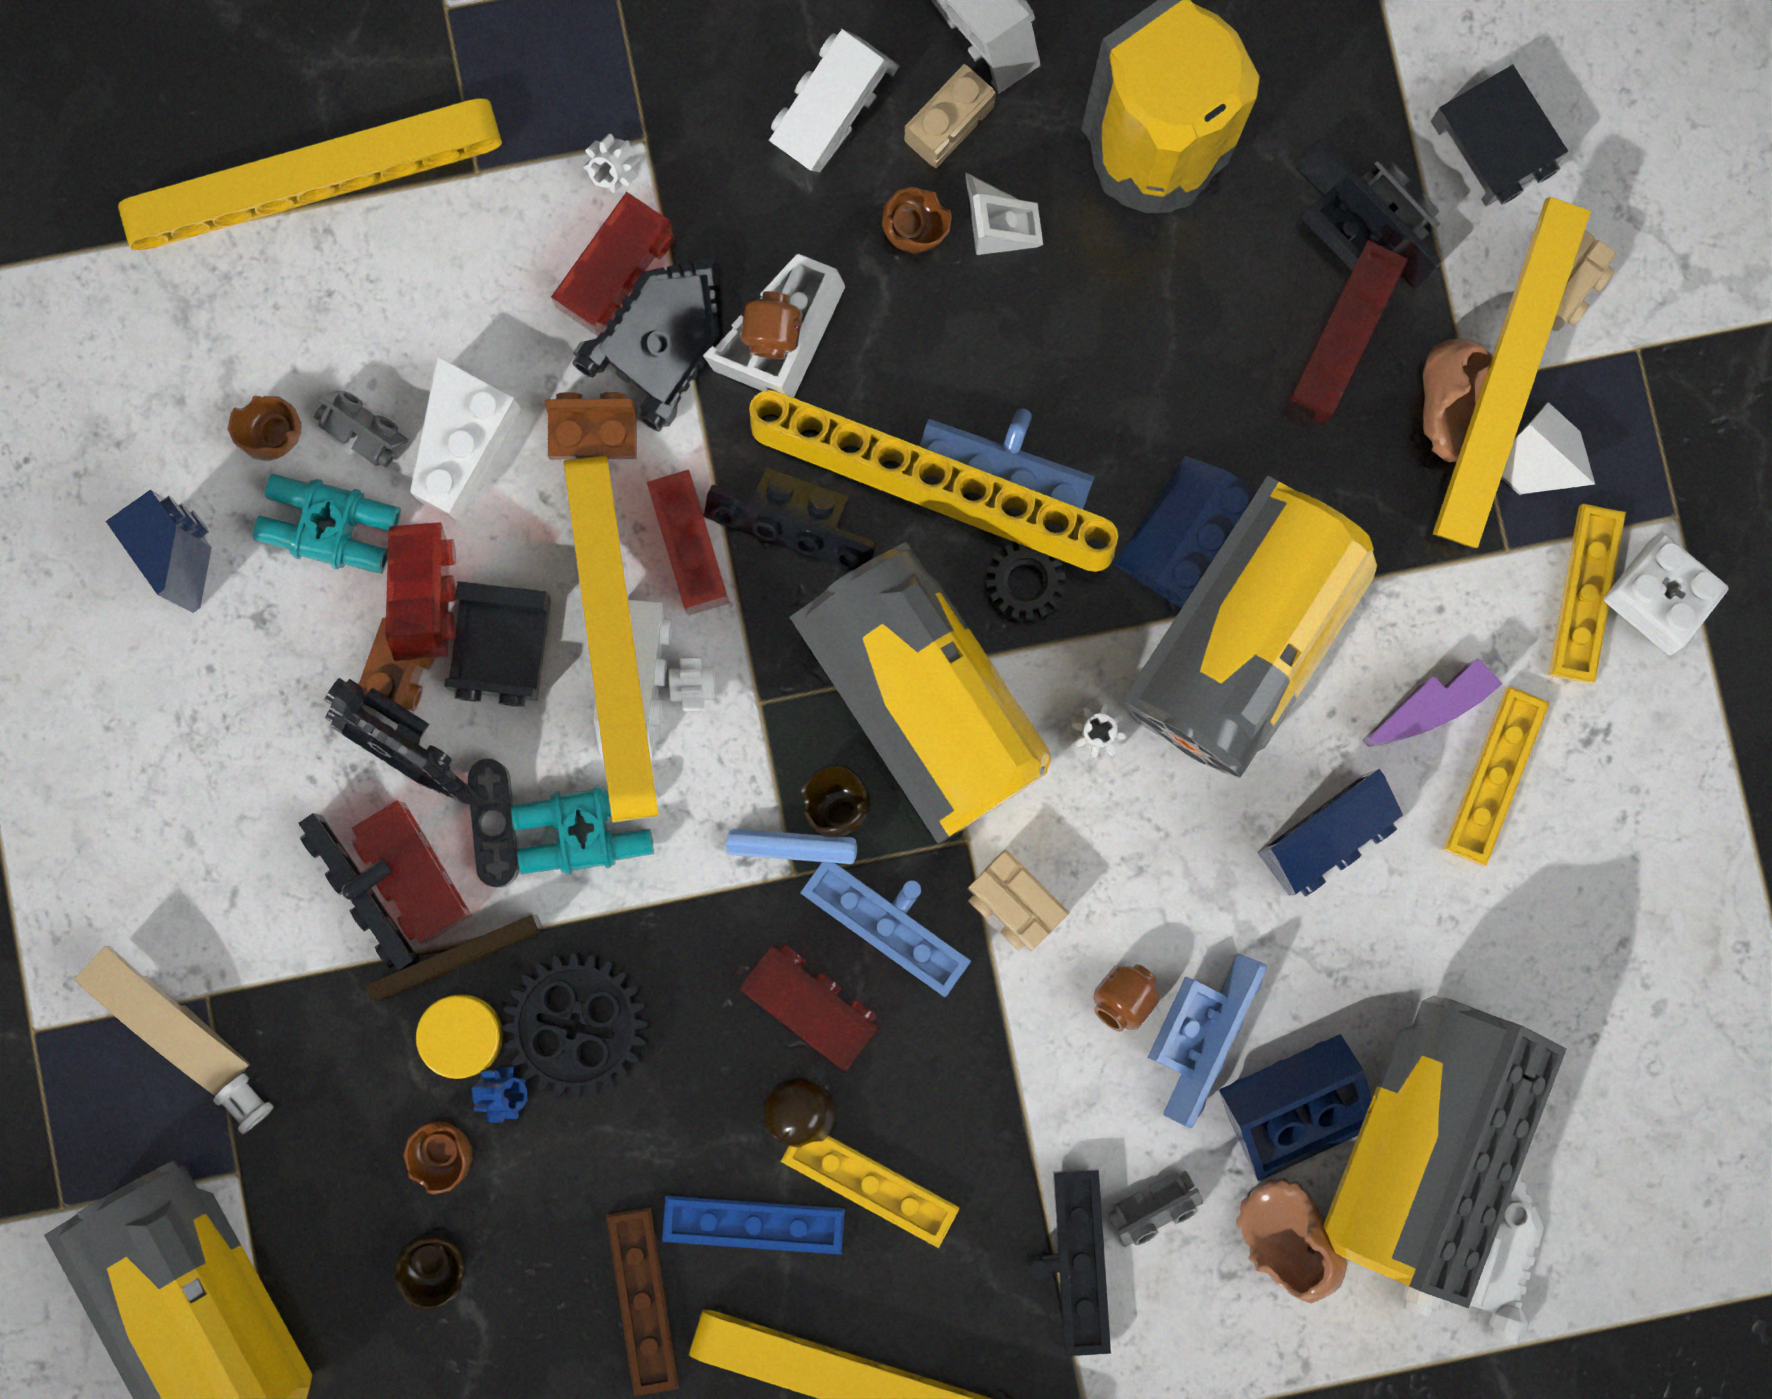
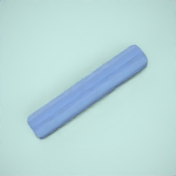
M731 829L726 838V850L728 854L735 856L852 864L857 856V842L852 837H824L823 835Z

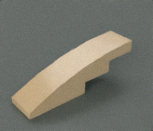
M104 946L74 979L76 983L142 1040L214 1096L240 1076L250 1065L186 1005H179L149 976H142L110 946Z

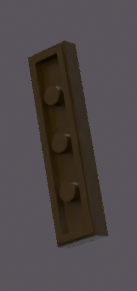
M529 915L367 984L365 987L371 1000L383 1001L542 933L541 930L544 929L538 915Z

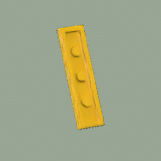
M1581 504L1578 507L1548 676L1587 684H1594L1596 682L1609 605L1604 601V597L1613 587L1626 512L1588 504Z
M1511 686L1505 687L1442 850L1481 866H1487L1550 702Z
M830 1135L822 1142H812L801 1148L789 1146L781 1160L782 1163L937 1248L940 1247L960 1209L956 1204Z

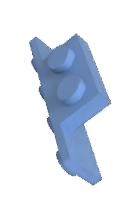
M1238 954L1220 992L1185 976L1147 1057L1181 1074L1164 1110V1116L1188 1128L1194 1126L1197 1118L1205 1108L1206 1098L1216 1077L1224 1067L1225 1057L1232 1042L1242 1029L1244 1017L1252 999L1261 988L1267 965Z

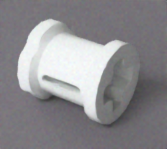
M245 1073L226 1085L213 1099L217 1106L223 1105L240 1124L238 1130L241 1134L252 1129L274 1108L270 1102L264 1103L247 1084L249 1078Z

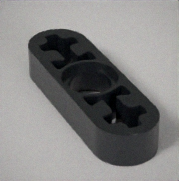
M483 759L476 762L469 770L468 786L479 798L488 799L487 788L484 785L478 784V777L485 776V768L491 767L492 773L501 776L500 782L493 784L494 798L503 796L504 804L487 803L481 807L470 805L476 871L484 884L502 888L513 883L519 873L516 830L514 829L511 815V805H513L511 778L509 771L503 764L493 759ZM490 811L501 812L506 820L503 832L497 836H488L481 827L483 816ZM508 840V849L499 848V856L501 861L509 863V870L503 871L502 879L496 880L495 874L488 873L486 870V866L494 862L493 849L484 851L483 842L498 844Z

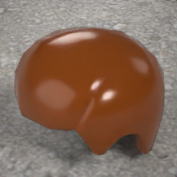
M908 187L897 190L883 206L882 226L885 235L895 247L915 254L931 250L941 243L950 232L952 214L950 209H945L940 204L935 192Z
M255 395L245 407L233 408L230 413L227 429L233 443L251 458L271 461L284 456L295 447L301 435L302 422L293 405L279 396L261 397Z
M440 1120L431 1121L419 1126L408 1137L403 1154L407 1170L409 1171V1178L423 1185L429 1194L450 1192L467 1176L473 1160L472 1145L467 1136L456 1126Z

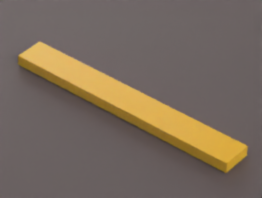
M1554 197L1545 198L1433 531L1434 535L1472 548H1478L1591 214L1590 210Z

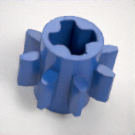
M497 1067L496 1070H482V1078L471 1088L475 1104L474 1111L487 1112L486 1122L503 1123L504 1119H518V1111L528 1102L527 1089L524 1084L526 1080L523 1078H512L513 1067Z

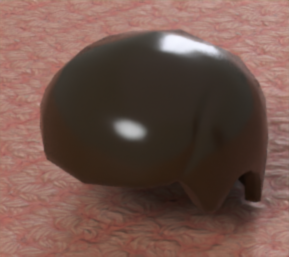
M829 765L815 771L805 782L801 790L805 802L804 815L810 826L824 837H844L859 830L870 812V797L867 788L859 775L847 766Z
M803 1078L789 1079L779 1083L764 1101L763 1123L770 1136L786 1146L801 1148L812 1142H822L828 1137L836 1121V1103L828 1090Z
M436 1233L417 1236L404 1246L397 1257L395 1282L397 1289L406 1302L422 1310L442 1308L456 1298L461 1291L464 1272L462 1253L459 1252L458 1246L451 1239Z

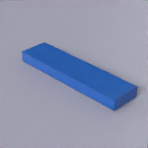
M666 1195L662 1242L842 1255L845 1207Z

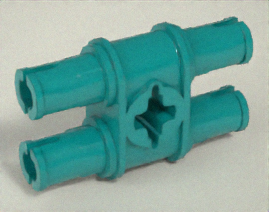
M276 474L270 475L266 485L265 497L269 500L302 508V515L296 525L259 515L253 528L252 537L254 541L288 549L290 555H293L296 559L305 557L331 564L334 569L343 568L345 565L383 574L387 565L389 551L382 547L352 540V531L354 526L359 523L395 532L401 517L400 507L364 498V493H361L358 489L349 491L323 484V481L320 479L310 480L309 483ZM329 517H331L336 522L335 526L326 527L325 531H323L318 526L320 520L328 521Z
M594 785V789L563 794L560 791H555L554 794L550 795V799L511 805L512 821L516 831L554 825L555 829H558L559 838H557L556 843L517 850L519 869L522 875L561 869L562 873L569 875L572 874L573 870L605 866L608 869L616 864V860L654 854L651 829L611 834V831L607 830L606 822L609 821L611 816L608 790H605L604 786ZM581 816L584 817L585 823L593 824L594 832L587 834V841L585 843H582L580 836L572 834V828L579 826V818Z

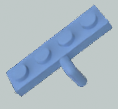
M1019 409L1015 412L1004 444L929 419L919 445L927 450L1080 509L1084 508L1095 477L1020 451L1032 418L1031 413L1027 409Z
M822 862L800 892L943 997L948 995L971 962L906 915L921 893V887L916 881L905 883L891 904L836 863Z

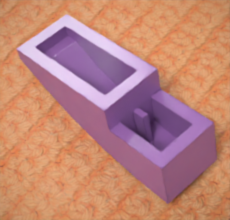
M1478 658L1469 662L1445 686L1435 676H1432L1420 684L1362 741L1370 747L1397 742L1425 733L1475 707L1503 683Z

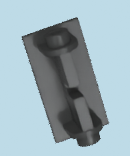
M1377 161L1375 165L1379 168L1380 172L1375 176L1369 171L1361 180L1388 207L1394 202L1399 208L1394 213L1423 241L1429 235V232L1424 228L1427 224L1430 223L1433 227L1441 225L1435 218L1440 212L1439 209L1423 193L1417 198L1405 186L1410 181L1409 177L1393 161L1388 166L1382 161Z
M335 391L322 395L318 399L324 403L314 415V418L319 421L318 426L344 444L348 443L353 432H355L358 437L351 449L375 466L381 464L385 468L388 467L395 457V453L391 451V448L403 445L409 440L398 432V426L394 422L383 416L373 415L362 407L363 402L358 397L349 392Z
M1174 1171L1150 1185L1149 1189L1156 1200L1150 1205L1141 1191L1113 1205L1115 1210L1108 1213V1216L1116 1230L1122 1226L1125 1227L1118 1231L1125 1247L1133 1242L1135 1245L1144 1244L1158 1234V1228L1171 1221L1175 1224L1184 1222L1197 1213V1207L1202 1205L1203 1202L1198 1188L1188 1192L1189 1189L1195 1186L1187 1171L1180 1174Z

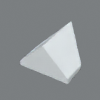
M965 172L976 255L1036 248L1043 245L1037 203L1019 200Z
M1549 402L1546 403L1515 436L1501 477L1519 495L1595 485L1581 432Z

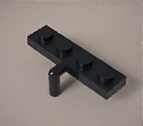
M312 813L300 821L298 824L305 833L300 836L301 842L313 858L316 859L321 856L329 868V871L325 873L328 882L339 895L342 894L344 898L352 902L354 907L350 909V913L358 926L364 932L370 929L379 942L375 946V950L388 968L395 965L397 970L400 971L421 961L372 889L373 886L394 872L387 860L382 858L361 873L322 815Z
M1099 1170L1053 1171L1058 1254L1032 1256L1028 1261V1268L1031 1275L1036 1279H1043L1048 1273H1059L1065 1356L1111 1354Z

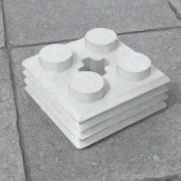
M1661 532L1645 545L1604 597V601L1667 655H1673L1685 647L1729 588L1667 534ZM1666 591L1669 593L1671 599L1667 598L1664 595Z

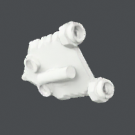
M1521 1173L1518 1176L1470 1306L1493 1312L1489 1326L1493 1327L1492 1337L1518 1345L1520 1337L1526 1336L1529 1325L1521 1310L1522 1302L1520 1300L1521 1296L1526 1293L1527 1287L1525 1282L1530 1279L1531 1272H1529V1268L1534 1265L1535 1247H1539L1544 1229L1535 1206L1532 1207L1530 1204L1533 1202L1530 1194L1525 1192L1527 1190L1525 1182L1520 1180V1177H1522ZM1407 1285L1403 1294V1299L1407 1300L1405 1304L1406 1310L1427 1317H1431L1433 1309L1438 1310L1441 1301L1440 1298L1420 1292Z

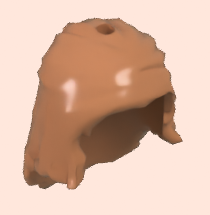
M1461 338L1448 339L1435 345L1427 356L1423 370L1425 392L1423 409L1424 434L1432 441L1433 447L1431 451L1447 462H1456L1458 460L1492 359L1491 354L1481 344L1473 340Z
M1285 1178L1279 1180L1270 1179L1266 1184L1257 1186L1250 1193L1249 1198H1244L1240 1205V1215L1236 1219V1224L1242 1228L1244 1241L1250 1247L1248 1259L1254 1263L1256 1271L1268 1273L1276 1284L1285 1288L1289 1294L1311 1304L1335 1293L1341 1287L1348 1263L1346 1258L1334 1252L1323 1226L1325 1219L1309 1193L1302 1188L1301 1183L1294 1181L1290 1184Z

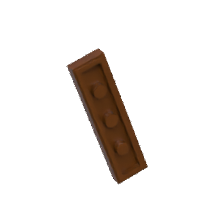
M652 1206L608 1213L606 1219L634 1396L679 1389L680 1384Z

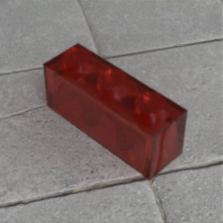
M626 191L552 294L551 299L555 307L598 336L606 328L605 325L609 319H614V312L618 307L621 308V302L625 296L632 293L631 288L641 273L647 270L655 257L658 260L663 258L671 247L673 231L670 220Z
M690 470L648 481L647 486L683 606L688 616L729 604L728 593Z
M442 522L389 526L385 637L394 661L448 657V639L455 638V620L453 612H449V602L456 600V587L453 575H449V566L456 565V548L454 539L446 538Z
M397 800L351 828L357 839L352 841V845L365 864L370 861L372 864H375L380 859L385 858L394 872L376 884L387 902L395 901L402 915L397 917L398 923L409 940L416 938L419 943H429L473 916L405 802Z
M786 944L781 950L771 946L739 989L846 1072L879 1029L872 1023L877 1015L858 1000H855L851 1006L837 996L842 988L822 972L816 978L801 968L806 960Z

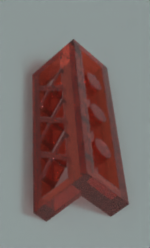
M1369 240L1366 242L1290 400L1315 411L1316 413L1312 420L1323 425L1332 417L1408 260Z

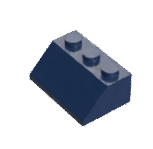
M1184 456L1114 563V566L1182 609L1258 490L1227 470Z
M150 489L105 521L158 596L192 613L201 608L212 547L204 537V535L209 533V530L194 511L189 512L182 503L178 505L170 495L163 498Z
M1377 769L1359 777L1260 850L1258 854L1289 896L1296 895L1301 891L1304 897H1306L1327 882L1322 875L1335 865L1341 871L1359 859L1362 854L1358 848L1372 839L1375 844H1378L1397 830L1394 822L1402 817L1403 813L1385 775L1380 769Z
M1341 1034L1326 1041L1318 1042L1313 1047L1287 1059L1279 1060L1263 1070L1238 1079L1232 1084L1219 1089L1229 1121L1258 1182L1358 1136L1372 1100L1364 1069Z

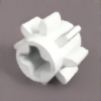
M608 134L601 142L595 140L586 149V153L591 159L583 168L588 171L589 177L594 182L593 185L609 187L610 191L615 193L622 184L628 186L638 176L632 168L640 161V157L635 156V152L628 140L614 139L612 134Z
M701 657L680 658L681 668L669 669L671 702L682 701V709L684 711L705 710V700L716 699L714 666L703 667V659Z
M1103 704L1099 714L1095 715L1085 707L1082 710V715L1086 722L1084 724L1074 723L1071 725V729L1080 732L1081 739L1074 746L1075 749L1081 748L1084 745L1091 749V760H1094L1099 750L1105 749L1109 756H1114L1116 752L1111 743L1114 740L1124 741L1127 737L1124 733L1117 732V724L1122 721L1123 716H1116L1112 719L1106 715L1108 710L1106 704ZM1094 721L1097 726L1104 724L1108 726L1109 731L1105 734L1107 742L1103 743L1100 738H1096L1093 741L1089 738L1088 733L1093 729L1091 722Z

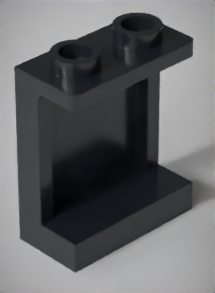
M1513 64L1439 107L1430 121L1439 135L1447 131L1485 190V195L1481 199L1485 206L1497 200L1501 205L1510 202L1524 192L1522 185L1534 178L1538 184L1549 179L1561 170L1558 164L1569 152Z
M457 581L455 599L459 602L450 676L445 678L444 687L450 691H455V699L481 702L482 695L498 696V704L514 707H525L526 700L538 701L551 597L546 591Z

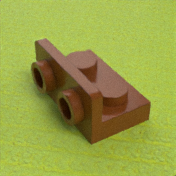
M563 392L556 394V399L545 400V409L548 413V458L550 460H573L607 455L608 459H637V407L633 399H626V394L604 392L600 394V399H582V394Z
M382 617L359 681L364 697L373 687L407 710L415 711L423 687L418 685L423 669L429 670L437 653V644L433 643L435 636L429 631L416 629Z

